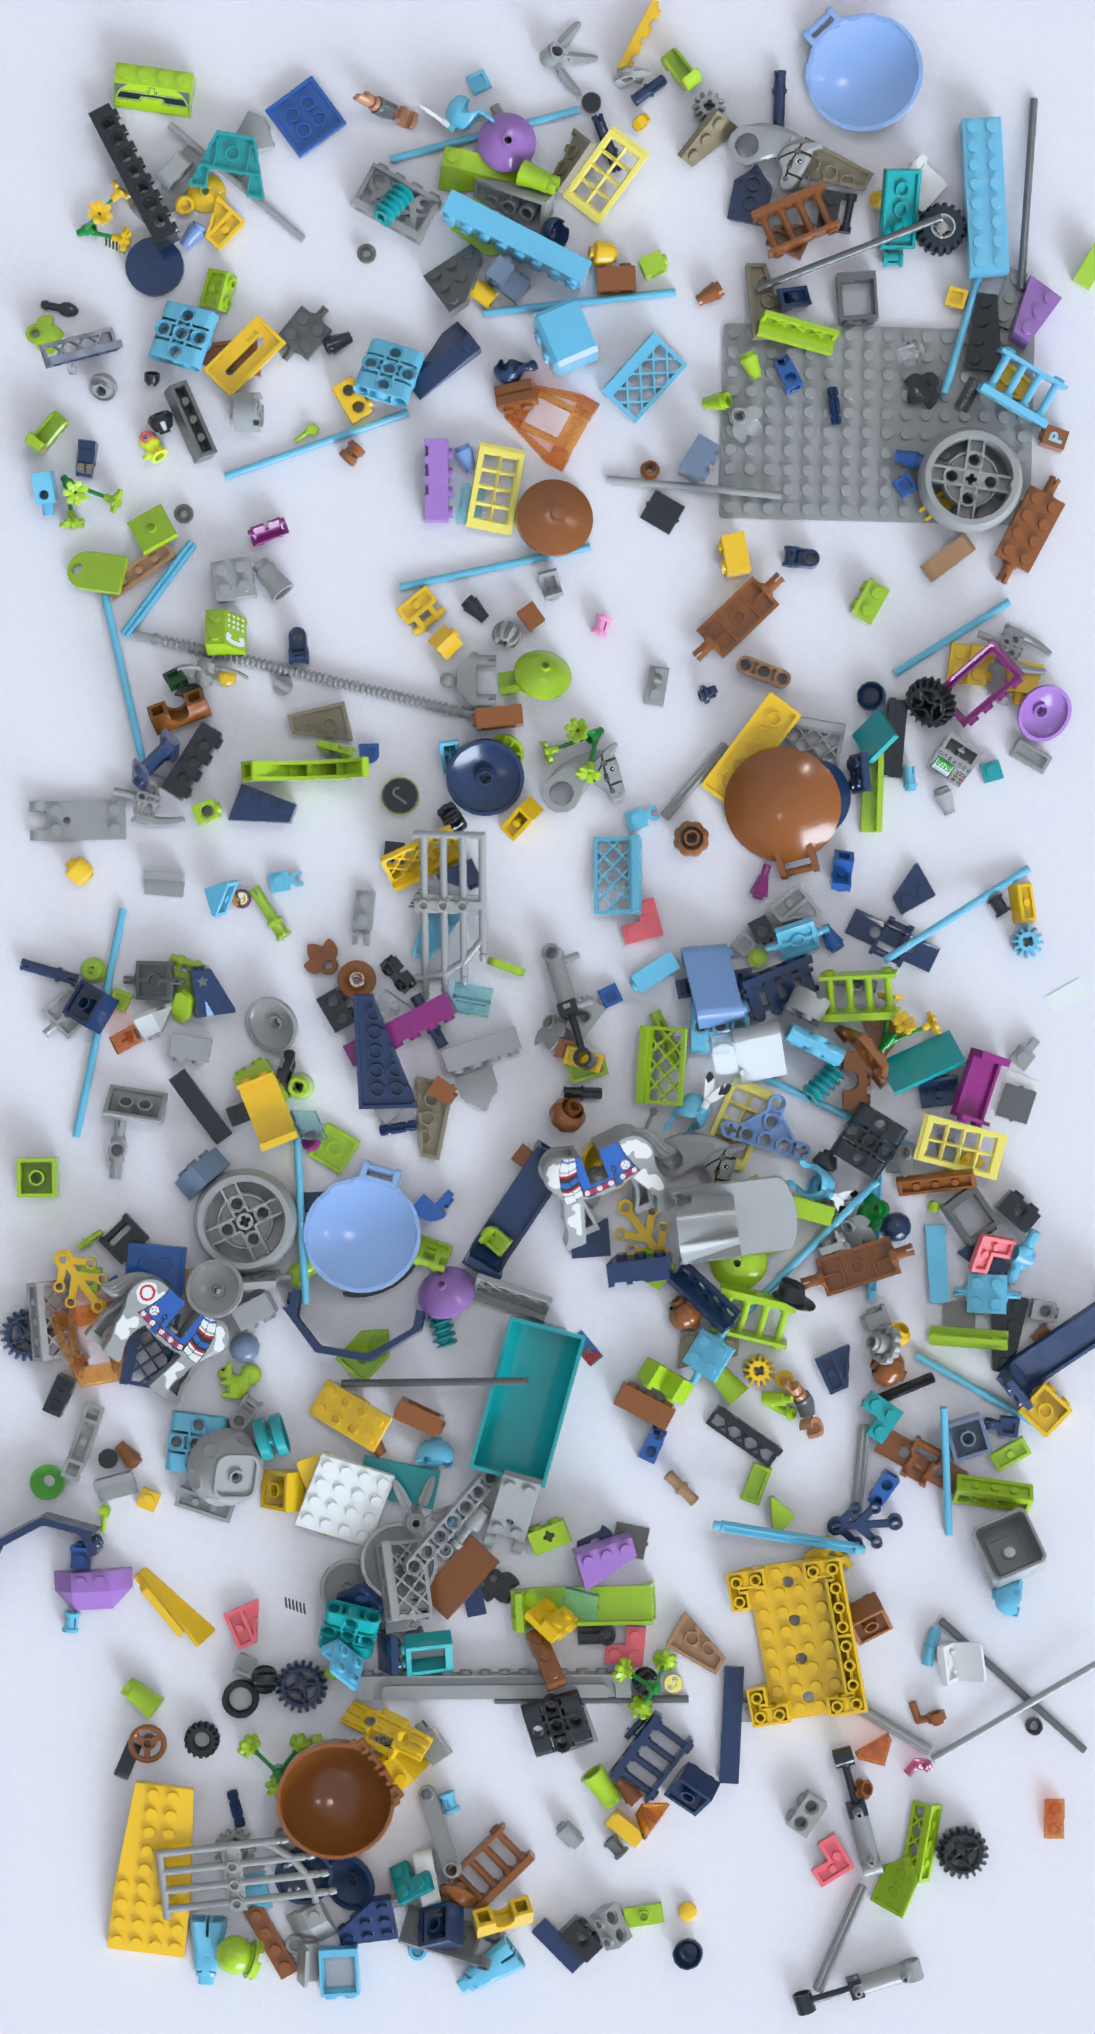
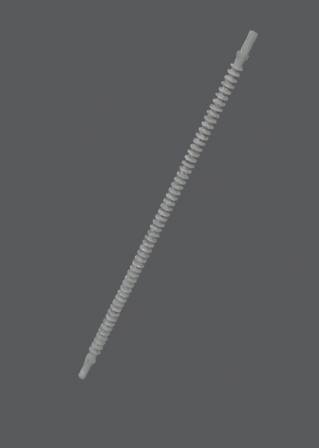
M137 630L133 632V638L150 641L154 645L162 644L163 647L167 645L168 648L174 647L175 650L177 648L180 651L184 649L185 652L190 651L191 654L196 652V655L201 653V656L207 655L205 644L203 646L200 643L195 645V642L191 644L190 641L184 642V639L179 641L176 638L174 640L173 637L168 638L167 635L162 637L158 633L150 634ZM244 655L207 656L208 658L212 656L213 659L217 657L218 660L222 658L224 662L229 660V663L234 661V664L239 662L240 665L245 664L246 667L248 665L251 668L255 666L256 669L262 668V671L264 669H267V672L272 670L273 673L278 672L279 675L281 673L284 676L288 674L289 677L293 675L295 679L297 677H300V680L305 678L306 681L310 679L311 682L316 681L317 684L319 682H322V685L326 683L327 686L333 685V688L338 686L341 689L343 687L344 690L349 689L350 692L355 690V693L360 691V694L364 692L366 695L371 694L372 697L374 695L377 698L381 696L383 700L385 698H388V701L393 699V702L398 700L399 703L404 702L405 705L409 703L410 706L412 704L415 707L421 706V709L423 707H426V710L431 708L432 711L435 709L438 713L439 711H442L443 714L447 712L448 715L452 713L454 717L459 715V718L464 716L472 720L471 714H475V709L472 708L464 709L463 706L459 708L458 705L453 706L452 703L447 705V702L442 704L441 701L438 703L436 700L431 701L430 698L426 700L425 697L422 699L420 696L414 697V694L409 696V693L404 695L403 692L398 693L397 690L392 692V689L388 691L387 688L381 689V686L376 688V685L371 687L370 684L367 686L364 682L359 684V681L354 683V680L350 682L348 679L343 680L342 677L340 679L337 676L333 678L332 675L327 676L326 673L324 675H321V672L316 674V671L310 672L309 669L305 671L304 668L300 670L299 667L294 668L293 665L291 667H288V664L283 666V663L278 665L277 662L272 663L271 660L267 662L266 659L263 661L261 658L255 659V656L253 658H250V655H247V657Z

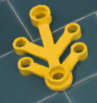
M628 1199L620 1200L617 1205L618 1211L623 1215H627L639 1233L618 1228L615 1231V1237L619 1240L625 1238L643 1241L653 1251L665 1250V1252H668V1249L664 1246L666 1233L669 1230V1224L666 1221H661L658 1224L659 1236L657 1244L652 1238L655 1216L658 1214L657 1210L654 1215L649 1214V1209L646 1210L648 1216L645 1228L633 1212L632 1202ZM623 1203H627L629 1205V1208L627 1210H623L621 1208ZM662 1223L667 1225V1229L664 1231L660 1229ZM619 1230L624 1231L623 1237L617 1236ZM632 1243L626 1247V1252L629 1255H634V1253L628 1251L630 1246L636 1248L635 1252L644 1250V1248L637 1247Z
M59 1250L54 1256V1262L59 1268L57 1282L54 1283L53 1289L58 1293L66 1289L64 1280L67 1270L71 1275L69 1295L65 1300L66 1307L74 1308L77 1305L76 1296L79 1286L90 1300L92 1311L99 1314L103 1308L108 1306L107 1302L103 1298H98L85 1280L94 1281L101 1285L104 1282H100L99 1277L101 1275L105 1276V1282H108V1275L106 1273L95 1274L78 1271L74 1265H84L87 1269H93L97 1266V1260L93 1257H74L69 1250ZM61 1256H66L67 1261L65 1263L61 1262ZM88 1260L94 1261L93 1267L88 1266ZM58 1283L63 1285L62 1290L57 1289L56 1285ZM69 1299L74 1300L75 1303L73 1306H70L68 1304ZM96 1303H100L102 1305V1308L100 1310L95 1308Z

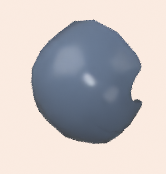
M240 1333L231 1340L229 1351L232 1358L238 1362L247 1363L255 1359L259 1354L260 1344L258 1339L251 1333Z

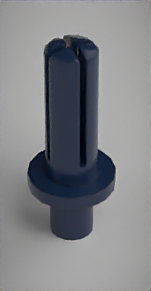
M647 1717L645 1720L639 1718L631 1728L628 1727L629 1731L624 1737L629 1740L632 1735L636 1736L635 1733L647 1721Z

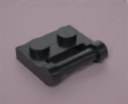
M825 189L822 199L832 221L838 219L841 200L847 201L843 224L837 233L851 234L850 223L854 202L857 201L858 195ZM820 212L818 213L816 229L825 225Z
M125 1213L122 1219L105 1236L102 1235L98 1241L122 1265L126 1262L128 1242L145 1243L150 1236L128 1213ZM128 1224L131 1229L112 1246L110 1241Z

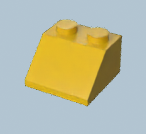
M264 1468L261 1480L260 1507L281 1512L299 1511L304 1498V1483L299 1470Z
M404 1734L401 1742L407 1741L409 1736ZM398 1752L393 1760L388 1759V1756L381 1753L378 1755L394 1779L393 1785L397 1784L401 1790H404L415 1781L430 1765L425 1756H423L421 1761H418L401 1752Z

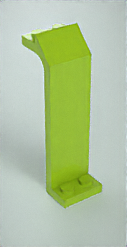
M646 1581L645 1584L595 1585L588 1591H585L583 1586L528 1587L510 1591L512 1630L516 1629V1633H525L527 1629L533 1628L523 1616L546 1597L559 1609L565 1605L578 1618L576 1621L577 1626L653 1625L656 1621L654 1581Z

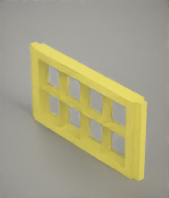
M613 125L573 179L569 188L565 190L562 197L599 225L648 159L650 153ZM611 139L623 147L616 158L605 150ZM626 150L638 159L631 169L619 161ZM601 153L613 161L606 172L595 164ZM616 164L628 173L621 183L609 175ZM591 167L603 175L596 186L584 178ZM605 179H608L618 187L611 197L599 189ZM581 181L593 190L586 200L574 192ZM595 193L607 201L601 211L589 203Z
M480 441L465 521L466 527L511 535L525 451ZM485 454L499 457L497 469L483 466ZM502 458L516 460L515 473L501 470ZM482 471L496 474L494 486L480 483ZM499 475L514 477L512 490L498 487ZM479 488L493 490L491 503L477 500ZM497 491L511 494L509 506L495 504ZM476 504L490 507L488 519L474 517ZM494 508L508 511L506 523L492 520Z
M734 1076L730 1083L731 1089L725 1095L708 1134L724 1138L730 1144L743 1142L727 1138L718 1131L722 1120L736 1121L725 1116L729 1104L742 1109L738 1121H736L740 1123L746 1111L752 1114L758 1113V1111L748 1107L753 1096L767 1103L769 1096L776 1094L750 1082L741 1084V1079ZM736 1088L749 1094L745 1105L731 1100ZM745 1143L746 1150L742 1159L736 1158L734 1169L744 1172L755 1147L753 1145Z
M924 1114L913 1159L954 1170L973 1168L975 1175L997 1180L1008 1135ZM934 1123L946 1126L942 1140L930 1137ZM950 1127L962 1130L959 1144L947 1142ZM967 1132L979 1135L975 1149L963 1146ZM983 1136L995 1139L992 1153L980 1150ZM929 1141L941 1144L938 1158L925 1155ZM945 1145L958 1148L954 1162L942 1159ZM962 1150L974 1152L971 1167L958 1164ZM978 1154L991 1157L987 1171L975 1168Z

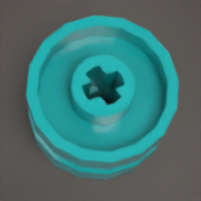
M279 1412L269 1415L268 1424L263 1417L252 1421L255 1441L264 1461L274 1459L275 1449L280 1456L291 1453L286 1427Z

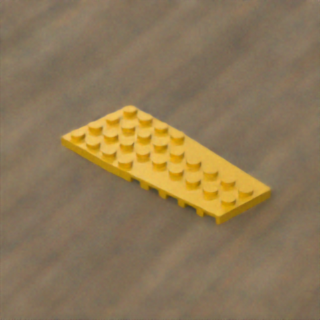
M142 1780L136 1781L113 1891L107 1948L184 1958L190 1911L171 1913V1919L164 1920L155 1850L193 1846L194 1787ZM192 1854L164 1857L165 1868L192 1865ZM191 1873L166 1876L167 1886L192 1884ZM192 1892L168 1894L170 1905L191 1903Z

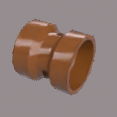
M351 439L348 442L347 448L342 449L338 454L353 467L357 463V459L366 452Z

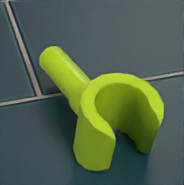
M309 424L305 431L294 439L295 443H298L308 434H311L313 437L316 436L320 428L315 424Z
M931 1200L927 1210L937 1213L939 1206L943 1203Z
M102 1504L98 1511V1514L103 1516L100 1530L102 1533H105L106 1522L111 1512V1508L105 1504Z

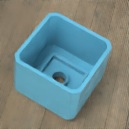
M576 297L536 313L534 318V338L537 346L542 347L543 360L546 365L549 364L554 375L560 377L598 361L599 351Z

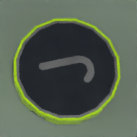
M406 777L390 779L384 784L381 791L383 806L394 815L411 813L419 803L417 785Z

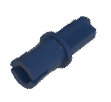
M659 75L650 83H645L644 87L633 95H630L634 104L639 106L650 96L654 97V93L667 85L666 78L663 75Z

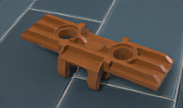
M891 1430L882 1444L878 1442L874 1451L902 1466L900 1470L901 1476L912 1478L923 1488H925L926 1482L929 1481L943 1489V1474L941 1476L933 1475L937 1467H942V1451L922 1440L919 1435L911 1441ZM919 1446L937 1456L936 1462L915 1452L916 1447ZM902 1447H907L910 1450L909 1455L905 1458L899 1456V1449ZM950 1462L951 1494L953 1495L956 1475H968L969 1472Z

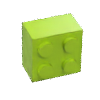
M23 1157L16 1159L17 1198L59 1196V1157Z

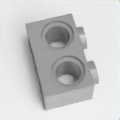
M809 1789L805 1793H800L796 1800V1806L794 1809L790 1808L785 1816L787 1826L804 1838L808 1837L828 1807L825 1800ZM810 1800L816 1802L813 1808H807L805 1806L806 1803ZM797 1817L805 1818L802 1824L794 1822Z
M616 1902L601 1905L589 1916L606 1951L621 1948L633 1937Z

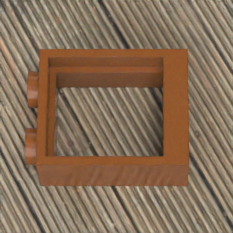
M522 704L475 709V714H471L473 727H477V731L524 727Z
M402 1396L393 1415L394 1419L434 1438L437 1434L441 1435L446 1425V1422L443 1421L444 1415L405 1396Z

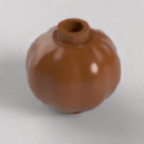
M684 821L674 831V847L683 856H699L709 845V832L698 821ZM688 836H693L694 842L688 843Z
M559 1098L549 1110L552 1125L561 1132H575L585 1122L584 1108L574 1098Z
M681 1295L675 1297L670 1302L668 1318L675 1328L693 1331L701 1325L700 1320L703 1316Z
M900 1354L897 1359L894 1358L892 1364H879L877 1360L873 1359L870 1363L872 1377L881 1386H892L898 1381L902 1382L906 1377L907 1371L904 1370V1360Z

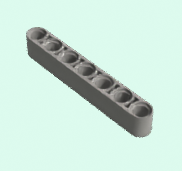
M480 1471L405 1558L402 1564L405 1573L418 1575L424 1570L497 1485L500 1476L493 1474V1480L487 1482L485 1478L487 1472ZM476 1486L481 1490L478 1497L473 1495V1489ZM463 1501H466L468 1504V1509L465 1512H462L460 1509V1504ZM450 1516L455 1518V1524L452 1527L447 1524ZM437 1531H441L442 1539L437 1542L434 1535ZM428 1546L430 1553L424 1557L421 1552L422 1548ZM415 1561L417 1568L411 1572L409 1570V1563Z

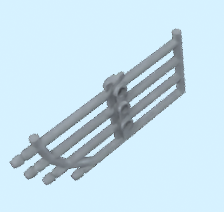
M413 830V838H420V893L414 894L415 913H421L422 974H416L415 981H422V997L424 1000H429V980L441 978L442 994L447 991L449 992V975L460 969L461 984H467L468 962L478 950L480 951V962H486L487 960L486 832ZM427 838L439 839L440 894H428ZM447 839H459V895L448 894ZM466 839L478 840L479 895H467ZM428 913L440 914L441 970L429 973ZM448 914H459L460 960L448 966ZM467 914L479 915V938L468 950Z
M288 1836L155 1850L164 1920H170L171 1913L228 1907V1912L236 1913L248 1910V1904L310 1897L312 1903L317 1904L320 1902V1896L335 1895L338 1892L337 1887L316 1889L312 1878L329 1876V1870L308 1871L300 1861L312 1860L316 1856L304 1852L293 1854L279 1846V1843L286 1844L289 1842ZM265 1846L279 1854L276 1856L242 1859L241 1848ZM221 1851V1862L165 1868L164 1857ZM291 1862L299 1871L244 1878L243 1867ZM222 1869L224 1872V1880L167 1886V1875ZM305 1879L308 1890L246 1896L245 1888L248 1885ZM226 1888L227 1899L173 1905L169 1903L168 1894Z

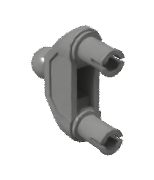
M472 652L457 669V676H453L451 673H444L440 677V684L444 688H450L457 684V691L473 709H477L479 706H496V700H489L496 699V694H479L477 692V669L479 667H496V655H479L477 652Z

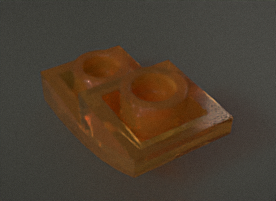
M1044 1799V1839H1064V1799Z

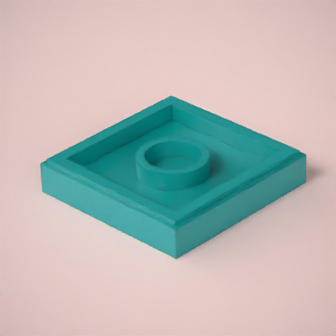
M877 709L852 734L861 751L868 752V760L872 764L899 737L881 709Z

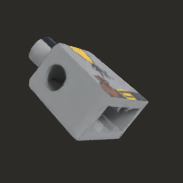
M424 1720L414 1726L417 1730L434 1738L433 1743L425 1753L432 1766L453 1753L436 1727L430 1729Z

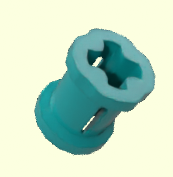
M883 249L882 266L898 265L902 267L903 250L897 252Z

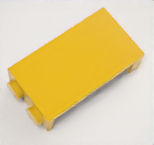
M268 1070L258 1073V1078L251 1080L248 1077L240 1080V1085L236 1086L259 1139V1146L262 1152L300 1137L274 1071L269 1073Z

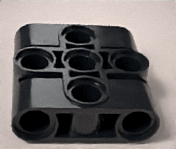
M861 1101L849 1121L844 1124L842 1132L829 1151L877 1180L887 1163L894 1158L895 1151L908 1133V1130ZM878 1120H883L884 1126L880 1129L875 1128V1123ZM852 1126L858 1128L854 1135L848 1134V1129ZM868 1136L874 1138L873 1143L870 1145L864 1144V1140ZM883 1147H890V1152L887 1155L880 1153ZM856 1153L863 1154V1159L860 1161H855L853 1157Z
M578 1689L560 1694H547L542 1699L521 1704L522 1715L536 1757L555 1752L565 1753L572 1747L593 1742ZM548 1703L556 1704L553 1708H549L546 1705ZM573 1715H578L580 1719L573 1720L571 1719V1717ZM558 1720L561 1722V1725L556 1726L552 1722ZM536 1726H541L543 1729L541 1731H536L533 1728ZM564 1738L567 1742L559 1743L558 1740Z

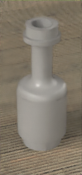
M481 1502L464 1522L465 1528L456 1539L452 1538L450 1543L458 1550L461 1547L463 1548L464 1545L462 1543L472 1531H480L491 1517L490 1513L492 1510Z

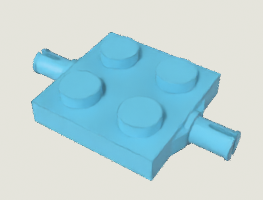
M810 916L775 928L776 943L765 946L767 954L778 950L783 961L820 949L819 936L830 933L828 925L816 928Z
M968 1273L966 1288H954V1291H957L954 1292V1296H965L967 1312L1006 1314L1008 1300L1021 1299V1296H1017L1021 1295V1291H1009L1007 1285L1008 1275Z
M705 1328L701 1329L682 1360L694 1371L689 1380L690 1383L696 1385L701 1376L708 1378L713 1383L718 1380L736 1350L724 1339L728 1331L724 1334L720 1332L713 1334Z

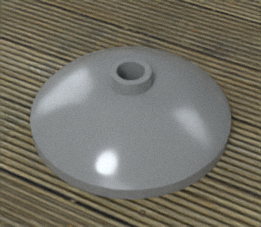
M263 997L253 1002L247 1010L245 1017L246 1030L253 1043L260 1049L277 1054L287 1051L295 1044L299 1033L298 1021L293 1010L285 1002L274 997Z
M220 1259L207 1260L199 1264L191 1272L186 1284V1295L190 1306L197 1313L208 1318H220L230 1314L239 1305L244 1292L243 1279L238 1269L231 1263ZM221 1287V1293L217 1294L216 1290Z
M339 1560L329 1566L324 1572L320 1581V1596L325 1607L329 1600H336L337 1593L346 1590L344 1588L346 1583H350L351 1587H354L364 1582L360 1572L359 1560Z

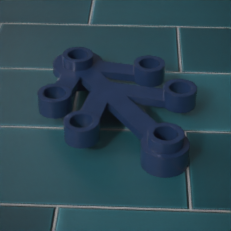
M878 1501L870 1502L869 1507L855 1521H848L853 1515H859L862 1511L860 1503L852 1502L849 1509L842 1516H834L827 1523V1529L832 1535H842L848 1541H858L863 1545L862 1538L855 1537L849 1531L850 1529H855L871 1542V1546L874 1549L882 1547V1538L873 1534L868 1528L889 1527L891 1530L896 1531L903 1526L902 1516L898 1513H891L887 1519L868 1520L873 1514L880 1513L881 1505ZM853 1507H858L859 1509H858V1510H853L852 1508H853ZM893 1522L899 1523L897 1525H892ZM876 1540L880 1541L878 1544L873 1543Z

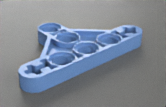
M780 1094L770 1095L764 1110L740 1123L724 1120L719 1125L720 1133L733 1140L799 1160H805L811 1154L808 1144L795 1140L783 1116L786 1100ZM775 1097H779L782 1101L779 1108H774L771 1104ZM767 1117H775L776 1123L774 1126L769 1127L766 1125ZM730 1123L731 1127L737 1129L738 1132L735 1133L729 1131L728 1134H726L724 1126H728ZM745 1129H750L752 1132V1136L748 1140L742 1138V1132ZM764 1134L770 1137V1142L767 1145L760 1143V1138ZM781 1140L788 1142V1148L784 1151L778 1148ZM804 1146L803 1149L806 1150V1153H802L799 1156V1152L792 1150V1147L801 1148Z

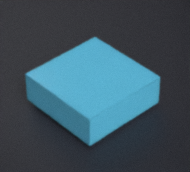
M484 69L466 77L474 96L492 88Z

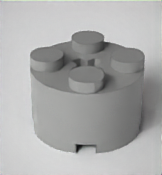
M236 392L231 394L230 404L233 406V414H230L229 422L231 426H234L236 432L262 431L259 428L263 427L264 405H260L259 399H263L261 393Z
M796 985L785 1005V1010L799 1019L804 1018L808 1023L817 1027L831 1002L824 997L820 999V996L810 989Z

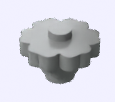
M881 1325L878 1331L867 1337L866 1346L870 1350L873 1360H877L879 1364L888 1365L893 1363L894 1358L897 1359L902 1349L899 1343L902 1337L899 1330L894 1329L892 1325Z

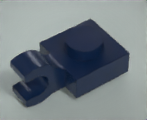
M1000 1415L999 1420L985 1417L984 1425H986V1429L997 1430L998 1436L1017 1438L1020 1424L1019 1417Z

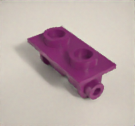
M277 517L267 521L268 528H265L263 523L250 527V530H247L253 547L290 534L284 517Z

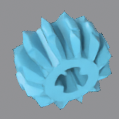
M1026 925L1025 932L1022 927H1018L1020 934L1017 932L1012 933L1016 939H1011L1010 943H1016V946H1013L1011 949L1013 951L1019 949L1017 956H1021L1024 951V958L1029 957V952L1032 957H1035L1034 949L1041 952L1042 949L1037 945L1044 944V941H1038L1042 933L1035 935L1036 927L1030 932V926ZM1029 937L1031 939L1029 941L1031 942V945L1024 946L1023 943L1025 942H1023V938L1026 939Z

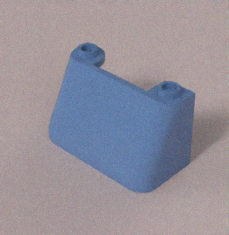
M727 944L681 948V958L685 967L699 1030L744 1020V1013L748 1011L746 1002L741 1001L731 958H734L732 947H728Z

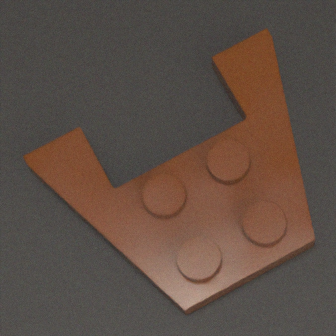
M842 1025L837 1026L834 1029L835 1033L843 1043H851L873 1071L870 1075L879 1089L883 1088L887 1084L889 1068L886 1055L881 1050H877L874 1046V1040L869 1035L866 1036L863 1032Z

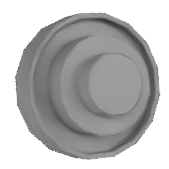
M97 373L89 382V390L96 399L110 401L116 395L118 385L109 374Z

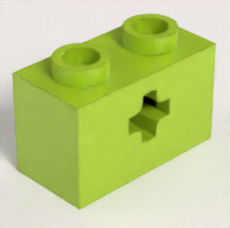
M558 1516L549 1519L545 1525L541 1526L540 1523L530 1527V1531H527V1536L535 1556L572 1542L564 1518L559 1519ZM546 1531H549V1533H554L552 1534L551 1539H549L548 1537H544L546 1535Z

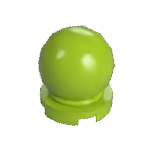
M240 1935L228 1936L223 1938L217 1945L215 1952L216 1962L220 1969L228 1974L238 1975L243 1972L244 1978L255 1979L261 1967V1963L258 1960L260 1953L264 1954V1943L254 1939L250 1944L248 1939Z

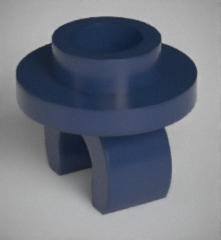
M700 685V690L697 691L699 700L705 704H708L710 699L715 698L716 693H718L715 685L708 688L705 685Z

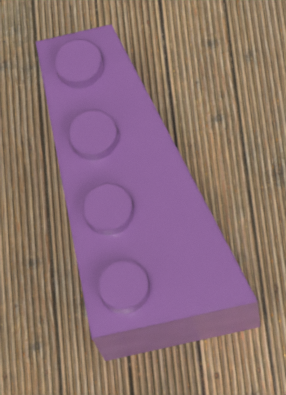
M424 439V446L426 448L424 456L426 470L425 522L449 523V518H453V506H449V498H453V487H449V479H453V467H449V459H453V448H449L448 439Z

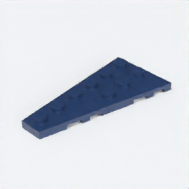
M353 994L359 1109L417 1108L418 1105L374 994Z

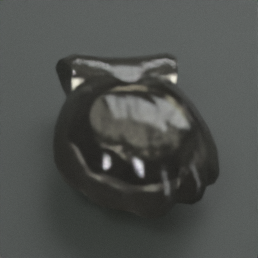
M180 682L174 696H180L184 699L183 693L201 686L197 683L185 684Z

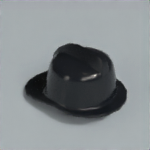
M783 1277L778 1290L772 1292L774 1298L785 1302L797 1310L810 1312L816 1308L814 1302L805 1296L804 1285L795 1279Z

